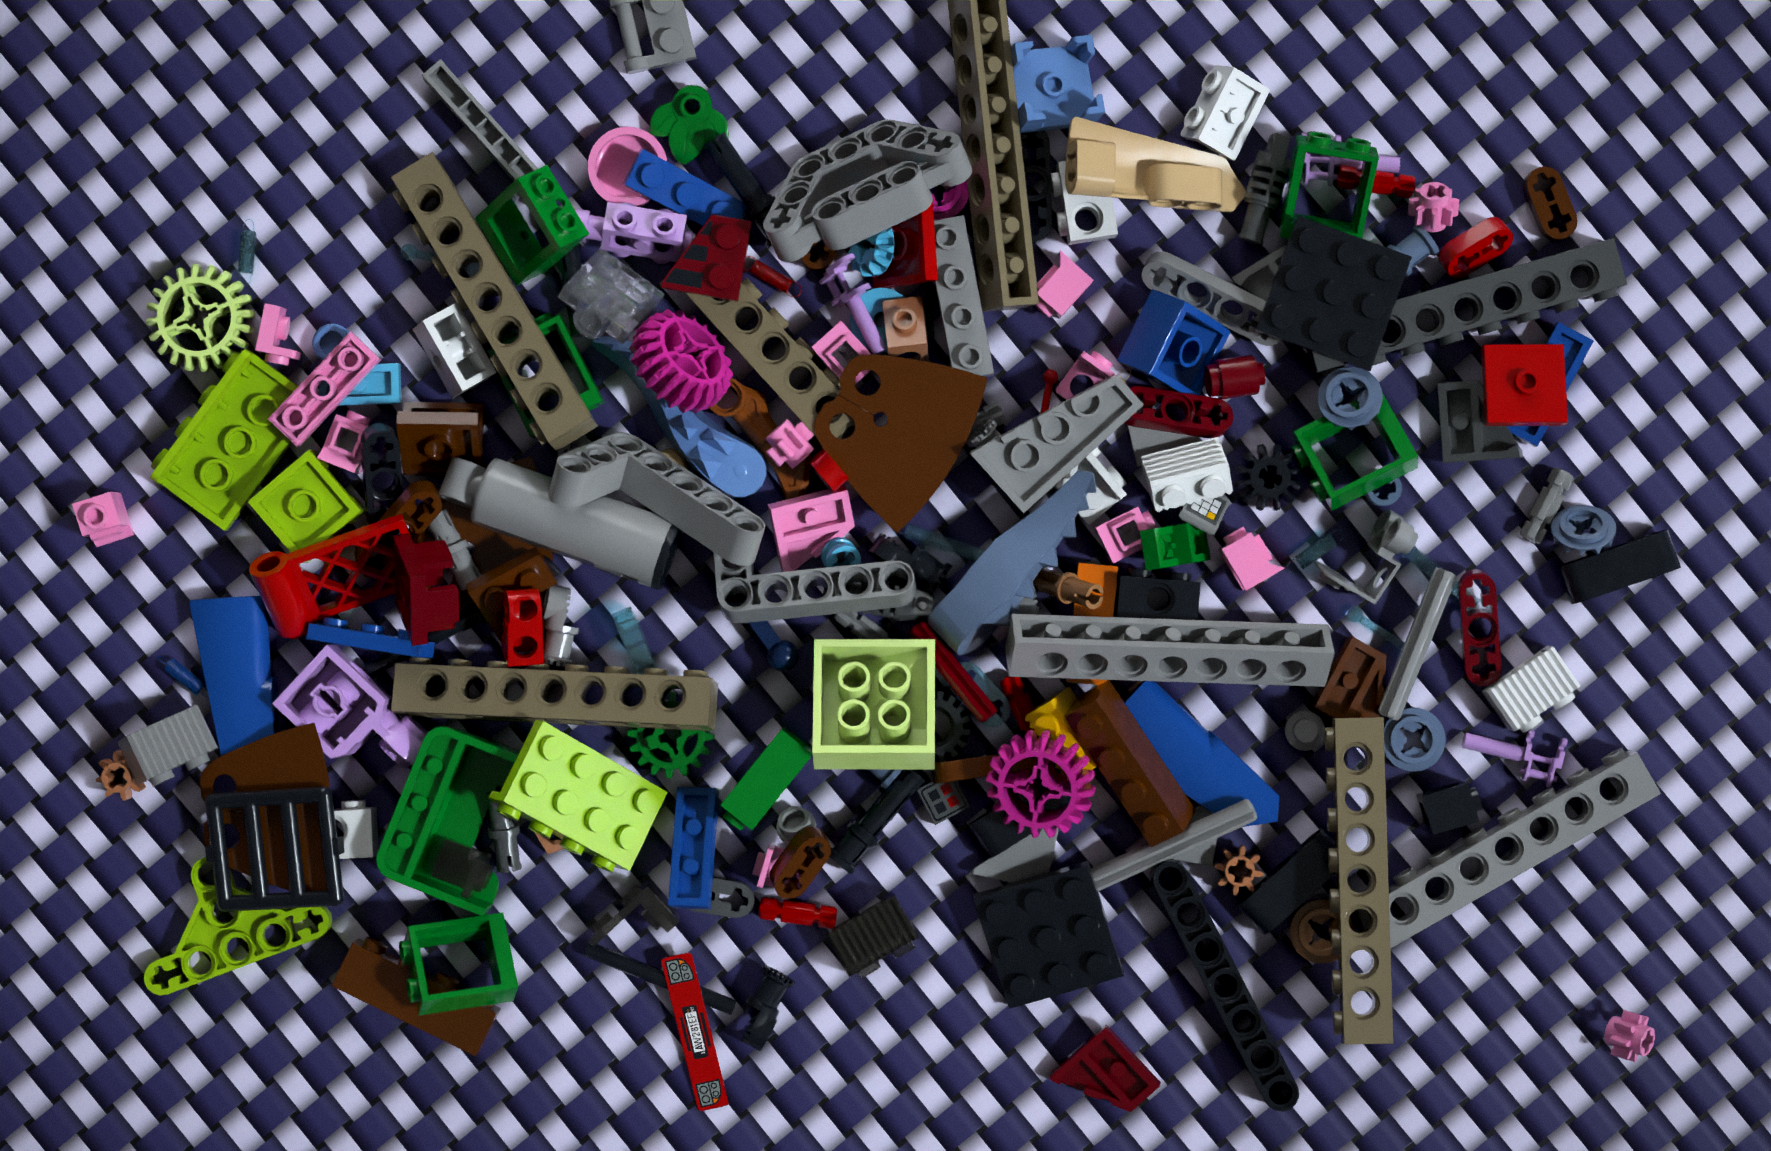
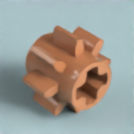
M121 750L113 752V761L106 758L99 762V765L104 770L102 775L96 778V782L103 783L107 789L106 797L120 793L121 799L126 801L132 798L131 788L137 792L146 788L144 783L138 785L135 782V778L132 776V772L128 768V763L125 761ZM120 768H123L125 770L123 774V778L126 780L125 782H122L120 780L122 776V772L118 770Z
M1240 845L1237 853L1231 854L1225 848L1222 849L1223 855L1226 857L1223 863H1213V867L1221 870L1223 874L1216 883L1222 886L1230 882L1233 895H1237L1239 887L1246 886L1253 892L1254 886L1251 882L1254 876H1264V873L1254 867V864L1259 861L1260 856L1254 854L1249 858L1245 857L1246 849L1244 845ZM1238 860H1242V865L1248 868L1247 874H1240L1238 880H1235V876L1228 869L1230 866H1236Z

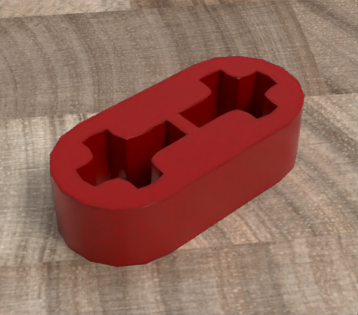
M1487 218L1446 243L1439 252L1438 262L1450 277L1455 279L1462 278L1503 254L1512 244L1513 233L1500 218Z
M823 448L808 460L834 492L850 479Z

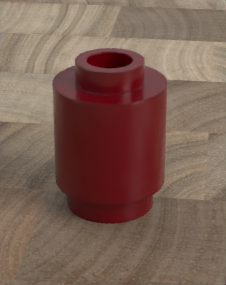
M1253 355L1214 360L1212 365H1205L1204 367L1206 392L1209 397L1217 396L1220 400L1258 394L1260 386L1265 385L1264 366L1261 361L1256 362Z

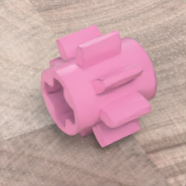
M1439 182L1426 183L1420 189L1416 188L1414 197L1409 198L1408 215L1415 216V225H1421L1427 232H1439L1444 230L1446 226H1452L1453 217L1458 216L1459 199L1452 198V189H1449L1445 184Z
M786 419L765 438L772 446L766 453L777 466L780 467L786 461L793 469L814 450L813 446L808 442L814 434L802 421H799L794 426Z
M1623 1010L1622 1018L1613 1016L1609 1020L1604 1034L1605 1043L1613 1046L1610 1054L1636 1062L1638 1055H1648L1655 1040L1654 1028L1646 1026L1649 1017Z

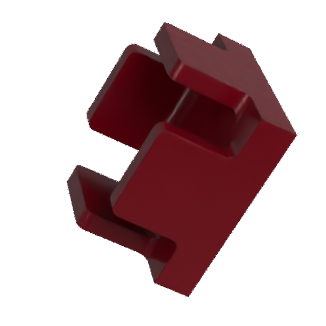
M409 533L393 535L395 604L412 646L428 644V632L453 629L455 623L459 621V590L457 586L452 584L431 588L426 587L443 583V569L453 567V558L445 540L413 543Z

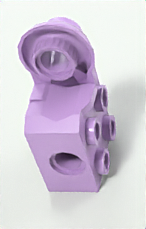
M326 645L272 703L296 727L315 723L323 752L330 759L356 753L376 732L383 738L378 743L381 749L397 764L407 769L410 764H414L423 739L428 733L420 723L407 714L400 720L391 711L392 697L337 645Z

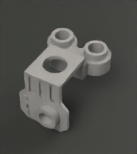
M1386 509L1376 520L1372 529V538L1367 544L1376 554L1383 557L1384 561L1366 588H1361L1335 570L1316 560L1314 564L1321 571L1318 577L1336 589H1339L1342 585L1347 591L1355 592L1371 603L1376 604L1402 565L1393 556L1400 552L1408 554L1415 546L1418 534L1414 532L1412 525L1404 521L1402 516L1390 509ZM1388 570L1385 579L1376 588L1381 575Z

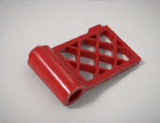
M402 513L288 554L281 551H272L256 558L250 565L249 572L278 635L290 639L301 638L307 634L309 623L314 624V622L322 620L324 617H330L394 594V574H391L394 568L393 548L377 542L382 534L395 529H399L400 534L409 533L413 542ZM356 545L364 548L358 561L355 562L339 556L343 548ZM372 551L390 557L382 571L365 565ZM314 558L326 562L319 576L303 571L300 563ZM334 565L352 570L344 584L327 579ZM360 573L377 579L374 586L366 590L354 588L353 585ZM322 587L339 592L335 601L318 606L315 598Z

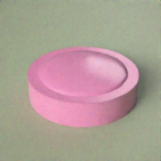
M619 127L606 132L595 142L588 158V175L594 190L603 200L617 204L623 202L632 203L637 207L652 201L622 184L640 149H644L667 161L663 147L653 135L636 127Z

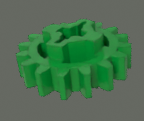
M671 691L668 701H665L666 708H675L681 703L677 701L676 691ZM645 728L627 731L628 736L637 738V743L629 748L630 752L641 751L643 754L638 764L641 766L649 761L653 764L651 767L652 775H655L660 768H663L668 779L672 778L674 769L678 768L683 777L687 776V765L690 763L699 769L702 763L698 755L711 754V750L704 745L705 741L715 739V734L710 732L681 730L682 735L676 739L677 746L675 748V745L673 746L670 740L663 741L661 738V734L666 729H655L653 734L646 737ZM698 733L696 747L687 757L685 749L689 736ZM655 748L662 749L669 753L672 761L662 760L656 757L650 750Z

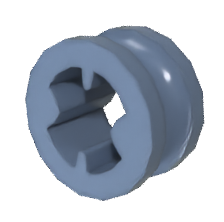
M1397 478L1387 483L1393 484V492L1387 493L1385 500L1377 498L1379 493H1373V491L1365 494L1366 498L1377 506L1393 504L1401 496L1402 484L1400 479Z

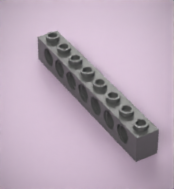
M1612 238L1397 299L1389 319V323L1393 324L1396 329V338L1392 343L1381 341L1373 365L1387 362L1385 354L1400 350L1402 357L1425 351L1423 343L1439 339L1440 346L1464 340L1462 332L1477 328L1479 335L1502 329L1500 321L1515 317L1517 324L1541 318L1539 310L1554 306L1556 313L1579 307L1577 299L1591 295L1593 296L1594 303L1618 296L1616 288L1627 285L1615 239ZM1574 267L1582 268L1587 273L1588 282L1585 288H1578L1572 283L1570 275ZM1536 278L1544 279L1549 285L1550 292L1546 299H1539L1532 292V283ZM1497 289H1503L1510 294L1511 305L1508 310H1501L1495 306L1493 295ZM1458 300H1465L1471 304L1473 315L1469 321H1462L1456 316L1454 308ZM1420 311H1427L1433 315L1435 325L1431 332H1424L1418 328L1416 316ZM1306 349L1313 374L1323 372L1326 377L1331 372L1348 365Z

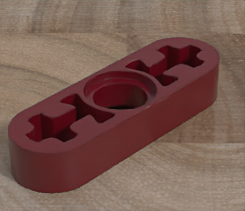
M1142 386L1130 387V390L1144 404L1141 407L1144 409L1140 414L1134 413L1124 422L1129 426L1211 439L1221 437L1233 423L1234 414L1232 408L1227 402L1219 398ZM1158 402L1157 408L1153 409V405ZM1166 405H1179L1184 410L1185 419L1183 421L1170 419L1165 411ZM1210 411L1215 412V418L1221 420L1217 426L1212 424L1211 418L1206 417ZM1194 416H1199L1198 419L1193 423L1192 420Z
M1473 569L1465 572L1460 577L1457 586L1463 667L1468 679L1473 684L1489 686L1499 679L1502 672L1496 586L1488 573L1483 570ZM1479 579L1483 586H1487V590H1483L1480 593L1481 604L1483 607L1490 605V609L1476 608L1466 612L1467 607L1475 608L1474 597L1471 592H1466V588L1472 587L1473 580ZM1479 617L1489 620L1491 629L1488 635L1483 638H1474L1469 634L1468 627L1472 620ZM1493 644V648H1492V649H1490V648H1485V647H1487V646ZM1469 646L1484 647L1485 658L1488 664H1493V667L1487 668L1486 675L1480 676L1476 669H1472V666L1479 664V653L1476 648L1469 651Z

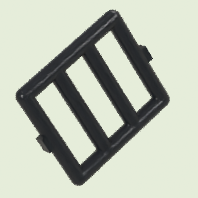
M318 786L211 793L206 797L205 805L210 845L205 846L206 860L213 864L217 905L221 911L338 906L343 903L344 892L339 855L344 853L343 836L337 837L333 797L329 787ZM317 803L327 890L306 891L296 804ZM280 805L290 892L269 893L259 806ZM243 807L253 894L233 895L222 809Z

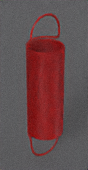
M755 259L756 262L750 269V273L788 294L787 291L795 281Z

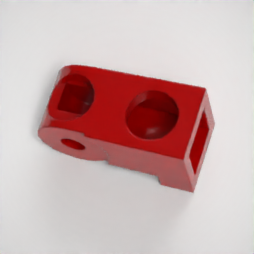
M538 588L505 590V618H503L501 650L507 666L544 664L542 605ZM532 651L531 653L526 654V655H520V654L516 653V652Z

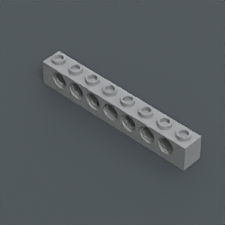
M1011 614L1005 645L1009 677L1325 687L1335 654L1328 624Z
M1623 748L1610 752L1601 759L1603 765L1591 772L1588 768L1575 772L1566 779L1569 784L1556 792L1553 788L1540 792L1532 798L1534 804L1521 812L1518 807L1511 809L1497 818L1499 824L1488 831L1481 827L1464 836L1462 839L1465 844L1453 851L1449 847L1443 848L1428 857L1430 864L1416 871L1414 867H1411L1397 874L1393 878L1395 884L1389 887L1390 948L1660 795L1661 792L1638 752L1632 750L1624 752ZM1612 777L1617 784L1616 793L1611 798L1604 799L1600 794V784L1604 779ZM1578 797L1582 802V811L1576 818L1569 819L1565 813V804L1569 799ZM1538 817H1544L1548 824L1546 834L1541 838H1533L1530 833L1532 821ZM1509 837L1513 842L1512 853L1506 858H1499L1495 853V845L1499 839ZM1468 857H1475L1479 864L1477 873L1473 877L1464 878L1460 872L1462 861ZM1433 877H1441L1444 882L1443 892L1438 897H1428L1425 892L1426 883ZM1398 897H1406L1410 904L1409 911L1403 917H1393L1390 911L1391 903ZM1357 909L1355 913L1366 930L1370 924V917L1365 910Z

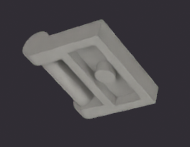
M609 0L611 8L616 10L627 60L624 61L626 74L640 73L697 59L683 0ZM643 4L654 50L653 55H642L631 5Z

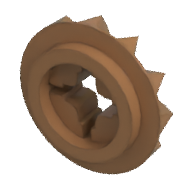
M1327 899L1311 900L1297 909L1289 925L1291 943L1295 950L1303 958L1314 963H1330L1338 959V954L1331 953V943L1328 939L1325 940L1320 937L1317 941L1314 940L1311 945L1309 944L1313 940L1312 936L1315 933L1311 928L1312 925L1308 923L1310 919L1313 922L1323 924L1333 917L1329 922L1330 925L1327 930L1331 933V929H1338L1337 913H1330L1329 900ZM1349 916V926L1354 931L1353 923Z

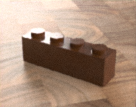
M1110 680L1077 696L1064 715V718L1151 847L1156 846L1184 832L1196 810Z
M366 937L364 941L357 939L352 943L332 983V987L473 1056H477L501 1010L500 1007L492 1004L418 1016L416 1002L410 1003L407 995L406 980L411 978L409 965H402L401 959L387 953L388 946L376 939ZM424 971L429 995L463 990L458 987L460 982L450 975L438 972L434 976Z

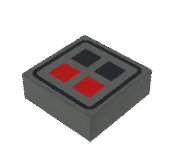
M932 780L917 790L935 825L970 807L957 781L933 784Z

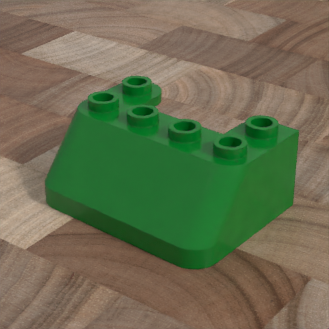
M440 726L429 731L423 739L378 850L376 863L379 871L393 881L482 917L491 910L498 893L499 879L490 867L468 858L489 809L486 793L492 790L496 791L498 786L503 787L520 750L495 740L448 726Z

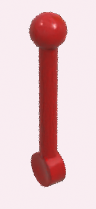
M1048 369L1043 373L1045 388L1040 414L1049 410L1053 384L1058 380V373L1053 369Z

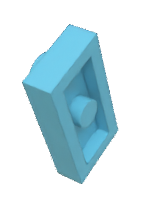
M377 364L338 406L402 404L401 364ZM322 382L319 385L320 396H326L330 391V386L328 382Z

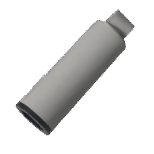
M452 457L439 495L450 503L472 509L471 521L474 524L594 566L596 569L630 579L644 586L661 590L674 561L682 535V530L661 516L606 496L578 507H564L554 503L548 496L552 477L497 458L493 459L487 469L475 463Z

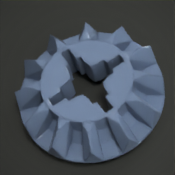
M1339 368L1327 375L1319 387L1318 405L1322 416L1332 422L1335 427L1342 426L1353 430L1357 426H1368L1370 421L1380 412L1383 400L1380 383L1370 372L1362 368ZM1341 387L1351 395L1361 393L1357 398L1358 410L1349 403L1343 406L1339 405L1343 401Z
M1576 505L1565 508L1555 515L1551 523V533L1553 534L1554 544L1563 545L1566 553L1578 550L1581 556L1586 551L1599 554L1602 547H1611L1613 538L1616 536V523L1610 514L1600 508L1589 505ZM1591 527L1590 533L1584 532L1582 535L1576 534V531L1583 532L1585 529L1588 530Z
M1405 708L1399 720L1388 718L1384 726L1385 755L1396 767L1406 771H1422L1434 765L1444 751L1446 742L1444 728L1438 718L1429 711L1421 708ZM1424 726L1419 740L1426 750L1423 751L1420 748L1411 746L1408 750L1405 749L1401 752L1404 748L1403 745L1406 743V738L1400 729L1403 728L1404 730L1415 732Z

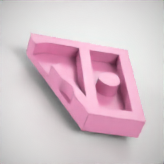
M844 485L835 492L832 489H827L767 504L781 572L795 571L812 556L817 558L821 555L822 549L827 542L837 537H843L855 527L848 490Z

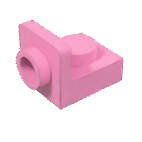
M265 303L255 350L266 354L264 360L266 362L288 366L290 359L300 361L301 352L279 347L280 340L286 341L290 329V317L285 316L287 309Z

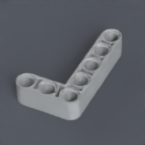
M613 433L561 454L557 458L548 492L549 498L554 503L574 508L620 489L728 562L740 566L751 565L755 562L765 530L764 521L640 438L629 433Z
M714 552L717 598L722 614L732 623H750L898 608L908 605L916 595L913 570L902 561L894 560L754 575L753 564L739 566L734 569L724 566L726 560ZM894 578H903L908 582L901 590H892L887 587L888 582ZM854 582H863L868 586L863 593L857 595L847 591L849 585ZM814 586H823L827 589L826 594L821 598L815 599L807 596L808 591ZM775 590H783L787 593L785 599L778 603L768 601L767 597ZM735 594H743L747 597L745 603L738 607L728 605L727 601Z

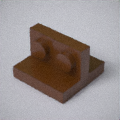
M404 402L403 411H398L396 421L403 475L445 476L452 457L475 463L484 468L482 447L485 421L484 403Z

